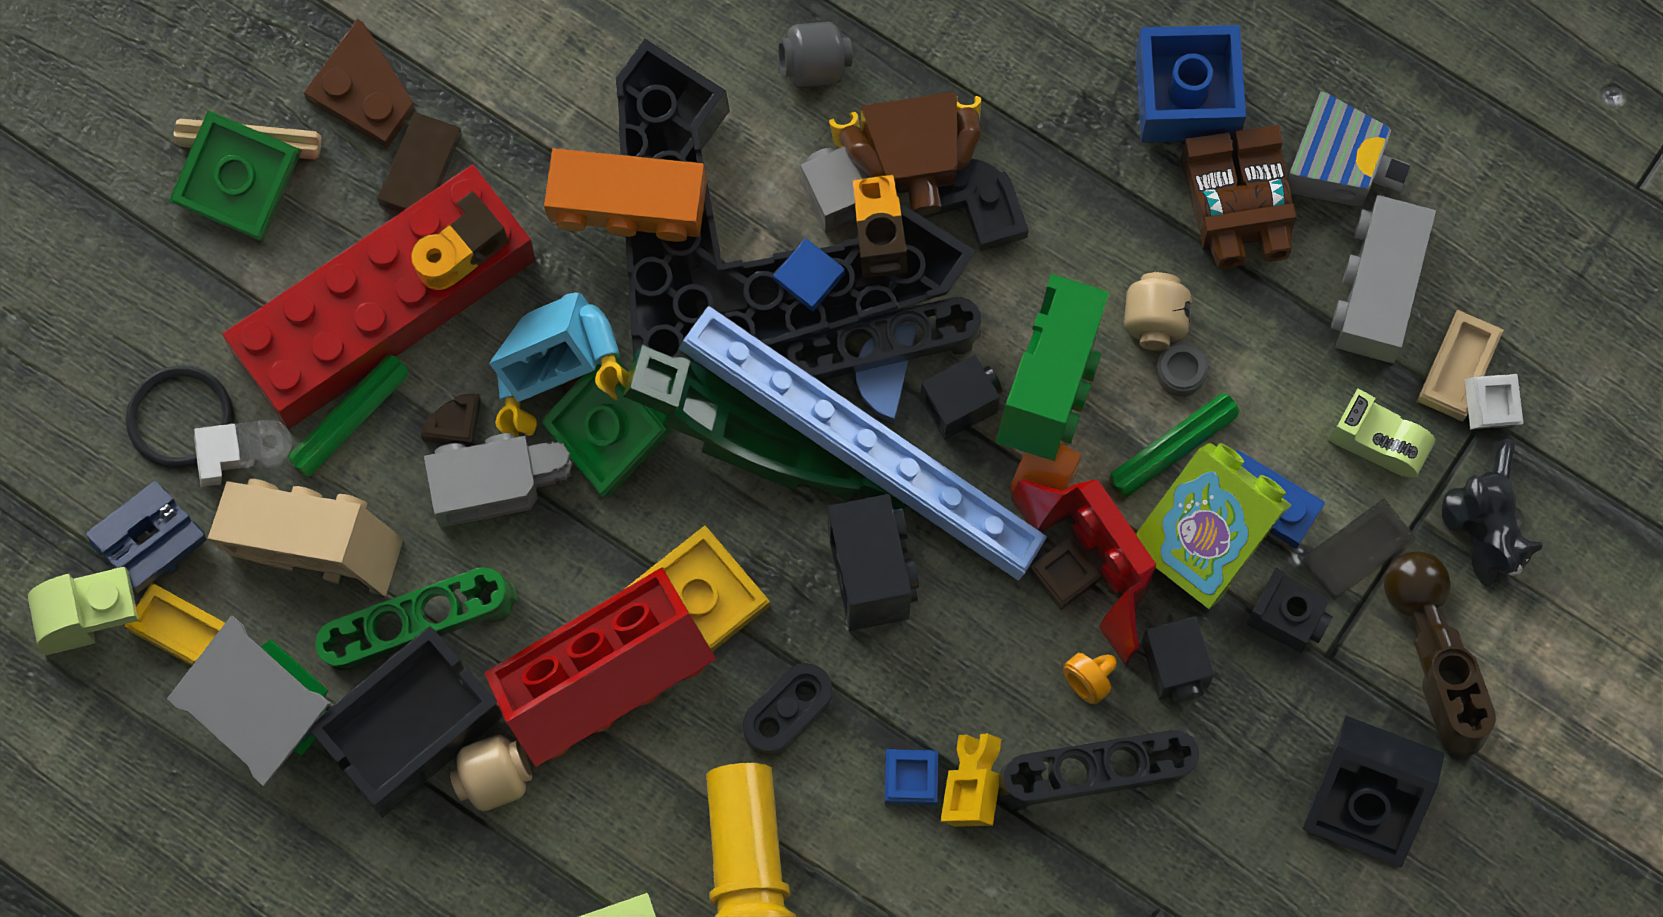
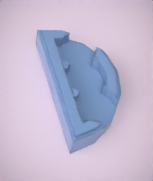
M899 325L894 333L896 340L902 345L913 346L917 325ZM872 338L864 344L858 358L868 356L873 351L875 343ZM909 360L856 372V387L860 392L862 400L872 409V413L876 417L893 424Z

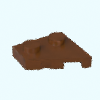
M359 19L354 22L304 91L307 101L386 148L391 145L415 111L413 101L364 22Z

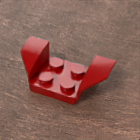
M1025 479L1020 480L1012 493L1011 500L1026 522L1042 533L1071 515L1075 521L1072 529L1080 544L1087 551L1095 550L1104 563L1101 566V572L1109 586L1116 593L1121 590L1124 592L1103 618L1099 628L1124 665L1128 664L1139 648L1135 610L1148 590L1156 567L1155 561L1098 479L1074 484L1064 491Z

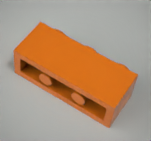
M552 148L544 208L549 222H555L557 227L568 231H583L586 229V226L606 228L608 233L618 236H634L636 231L656 233L658 238L667 241H685L687 236L700 237L707 186L705 167L703 163Z

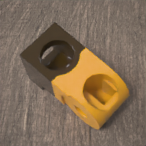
M887 175L853 180L862 278L908 273L899 197L896 195L894 176Z
M473 190L457 202L461 217L442 230L440 234L428 235L420 239L413 248L412 263L421 282L428 288L443 290L453 286L509 244L504 227Z

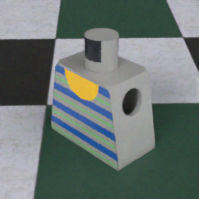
M1321 91L1287 180L1291 194L1358 207L1363 206L1372 183L1401 192L1411 164L1383 155L1391 133L1388 126L1330 94Z

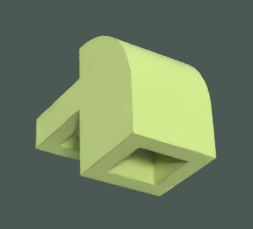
M126 567L75 579L70 574H65L37 585L28 593L37 647L45 656L95 644L94 631L139 621L131 580Z

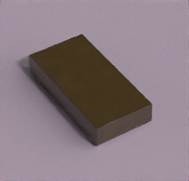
M414 112L377 198L379 205L403 212L440 187L461 138V128Z

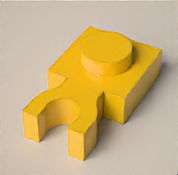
M988 733L980 734V739L969 735H959L957 743V754L960 761L959 770L948 771L941 822L954 827L993 826L1000 774L991 770L999 755L1002 739Z

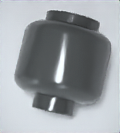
M833 22L805 23L791 26L787 31L786 37L780 38L778 42V62L781 75L789 77L791 82L798 88L829 86L839 83L842 79L844 68L851 67L853 62L850 38L842 37L840 30Z

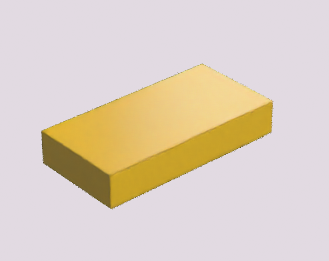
M151 583L136 607L139 621L127 623L124 627L129 632L192 666L225 622Z

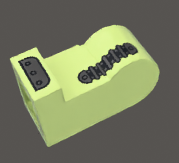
M1357 388L1329 442L1400 476L1408 478L1417 477L1435 444L1434 436L1422 426L1400 418L1401 416L1374 403L1375 397Z

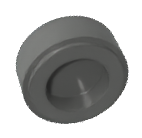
M1176 343L1171 345L1169 349H1165L1161 353L1156 367V376L1161 387L1168 393L1176 396H1188L1197 392L1204 384L1208 373V362L1205 355L1199 348L1188 343Z

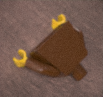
M956 91L864 105L861 107V128L856 112L849 114L851 122L845 125L836 124L834 118L829 120L833 142L840 148L845 146L848 157L868 178L893 175L896 194L908 192L911 210L921 216L933 214L942 209L938 187L949 186L955 183L957 171L969 165L981 137V97L975 96L974 104L962 105L958 102V96H956Z

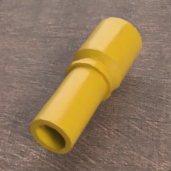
M738 763L710 770L706 774L715 888L709 892L711 904L717 906L718 913L714 917H796V914L784 905V900L790 897L789 884L782 882L772 767L759 763Z

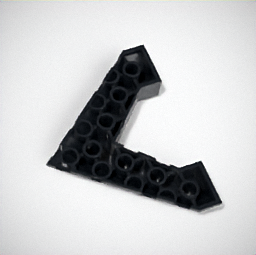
M645 38L616 76L620 155L704 164L702 149L730 112L726 90ZM707 181L700 237L687 236L685 241L674 242L660 239L656 236V233L636 231L634 236H625L633 359L638 349L644 345L670 357H683L702 366L680 351L679 347L708 306L768 347H773L948 294L975 256L976 251L900 203L907 251L908 273L863 279L859 238L844 240L843 244L819 248L845 268V275L818 307L811 311L773 279V275L795 250L774 253L773 257L743 262L742 260L722 263Z

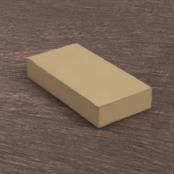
M1457 310L1416 402L1463 422L1468 414L1464 379L1484 376L1504 330Z

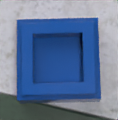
M805 238L773 275V279L807 308L814 311L845 275V268Z
M886 749L884 804L937 806L938 751Z

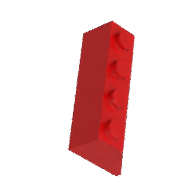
M663 567L484 672L507 724L535 767L547 760L562 756L572 745L592 733L601 732L609 728L616 719L634 708L651 703L661 692L681 680L698 675L706 665L717 659Z

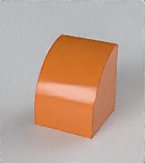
M1063 444L1059 447L1055 461L1025 452L1014 475L1009 492L1013 493L1016 485L1022 479L1050 488L1066 490L1070 487L1078 472L1082 454Z

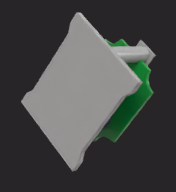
M230 616L167 698L176 708L186 710L245 762L249 766L253 778L262 786L268 784L293 751L301 756L307 752L315 741L309 730L330 705V702L325 699L329 690L272 639H269L261 646L256 644L247 635L244 625L234 616Z

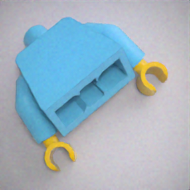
M576 292L566 294L557 301L527 313L520 319L491 359L489 364L498 377L499 399L505 402V406L499 411L495 421L496 427L503 434H514L515 438L519 437V431L528 436L533 435L537 426L536 418L520 408V401L592 372L597 364L602 365L595 377V383L598 388L614 400H617L615 393L617 383L620 381L622 386L626 388L629 372L617 364L616 360L620 357V352L612 327L599 307L588 304L582 294Z

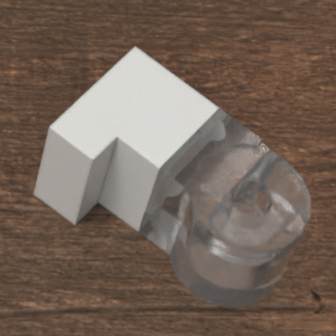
M275 420L195 428L194 443L200 486L221 485L222 470L252 466L262 471L280 469L286 464L291 453L292 437L289 430L284 424Z

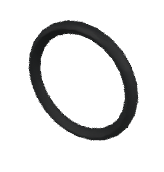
M178 365L163 368L143 380L133 392L126 412L127 433L133 446L151 462L172 468L196 465V453L185 457H168L158 454L142 440L136 422L137 409L141 399L151 387L170 377L190 376L199 379L216 392L221 402L223 413L221 425L232 424L233 409L229 394L216 377L205 370L193 366Z

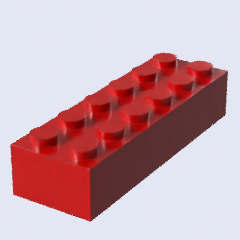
M472 164L222 333L232 355L287 430H289L364 379L386 355L392 354L396 357L535 262L532 242L484 177ZM473 190L502 224L509 244L453 286L443 290L428 288L421 282L412 263L413 248L420 239L428 235L440 234L442 230L461 217L457 202Z

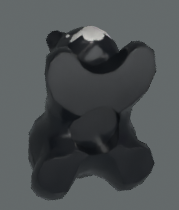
M1511 439L1504 440L1497 450L1493 472H1486L1481 476L1473 475L1468 478L1463 488L1449 490L1442 504V518L1450 530L1462 529L1470 533L1473 540L1472 566L1475 575L1486 586L1496 581L1499 569L1511 576L1519 575L1531 560L1532 555L1543 547L1541 542L1529 541L1524 538L1518 529L1516 521V496L1509 480L1514 450V441Z

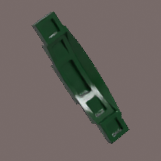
M644 345L635 353L623 397L664 413V426L704 442L702 453L792 490L803 482L847 501L855 493L868 498L890 494L710 370L686 358H673ZM890 494L894 509H904L908 506Z

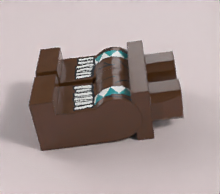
M1280 125L1235 131L1232 143L1229 132L1185 139L1181 163L1195 219L1200 231L1202 250H1211L1215 263L1220 270L1244 264L1246 255L1243 244L1259 241L1264 261L1286 260L1290 256L1292 250V229L1296 220V213L1281 147L1283 141Z

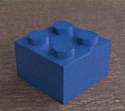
M1240 25L1140 28L1135 56L1141 143L1184 142L1188 138L1228 132L1231 140H1233L1235 131L1243 129L1246 119Z

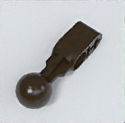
M1420 551L1405 553L1396 558L1386 571L1384 578L1385 594L1390 604L1397 611L1413 617L1419 634L1414 645L1425 675L1422 683L1423 692L1443 746L1455 755L1470 756L1477 753L1483 747L1495 725L1496 713L1477 660L1464 648L1458 630L1448 626L1442 606L1446 602L1451 588L1450 576L1446 567L1438 558L1429 553ZM1446 670L1455 673L1460 678L1462 684L1453 685L1447 683L1442 679L1439 672ZM1461 717H1462L1463 722H1464V723H1462V724L1459 723V720H1460Z

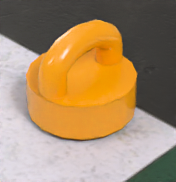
M1078 652L1063 665L1062 673L1068 685L1081 699L1090 704H1097L1111 692V685L1107 676L1116 668L1117 660L1109 654L1101 655L1092 660L1085 654Z

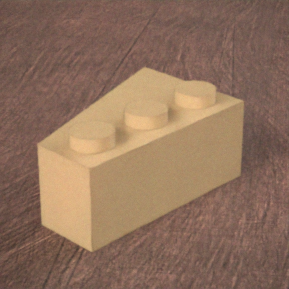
M249 479L247 485L226 482L208 536L211 542L233 557L293 572L294 567L324 572V581L335 584L340 583L342 575L356 578L370 588V593L385 597L404 541L398 534L366 509L367 503L357 497L338 494L336 500L322 498L323 496L314 490L300 486H294L291 492L278 490V487L259 479Z

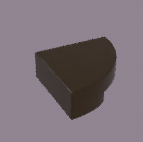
M459 395L454 397V400L441 406L434 414L432 413L427 418L421 433L422 440L444 444L459 443L467 447L473 446L481 401L480 395Z

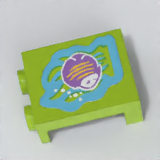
M1208 443L1198 449L1136 533L1155 561L1156 568L1208 609L1221 601L1232 586L1230 583L1277 521L1292 506L1283 498L1286 492L1280 485L1264 475L1256 478L1242 467L1244 459L1233 449L1222 443H1219L1217 447L1212 443Z

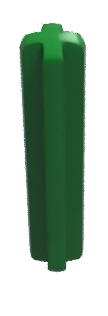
M392 354L386 355L289 454L288 459L291 465L304 476H311L408 377L409 372L402 361Z
M1221 393L1112 471L1109 478L1112 487L1123 498L1131 495L1235 420L1240 412L1236 402L1227 393Z

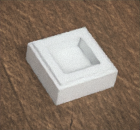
M1517 374L1464 379L1470 430L1511 427L1523 424Z

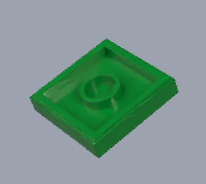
M208 110L168 202L263 242L302 150Z
M617 359V364H619L622 368L626 370V368ZM597 364L595 370L584 374L540 422L557 442L559 441V444L564 443L567 451L571 454V460L602 497L611 496L674 429L663 425L665 418L663 413L623 397L625 387L622 386L620 381L615 387L617 400H614L598 388L595 383V377L602 365Z

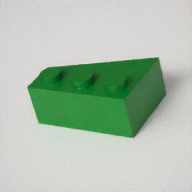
M1054 274L1050 275L1040 313H1037L1032 328L1034 330L1026 352L1023 353L1009 393L995 443L1052 461L1056 459L1061 442L1072 443L1080 418L1079 414L1072 411L1083 412L1091 387V383L1085 382L1083 379L1093 382L1102 355L1101 352L1095 351L1093 348L1110 293L1109 291Z

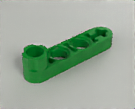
M488 567L475 568L330 621L317 634L315 640L316 652L320 659L334 668L341 670L351 669L400 651L429 626L439 636L486 619L492 622L501 621L510 616L511 607L518 600L517 591L510 581L494 569ZM489 585L498 586V590L491 593L492 602L486 604L480 599L486 587ZM459 588L460 593L467 597V601L464 604L469 611L463 614V604L455 593V590ZM436 596L447 597L451 607L449 616L441 623H429L425 617L426 604ZM387 614H398L402 620L401 633L391 641H382L377 635L379 620ZM363 624L364 634L371 643V648L367 649V644L358 640L345 647L347 655L343 657L334 651H330V647L337 644L336 635L339 633L349 639L364 635L359 628V625Z

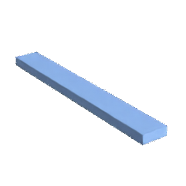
M710 306L706 308L680 345V351L1019 581L1025 574L1046 540V535Z

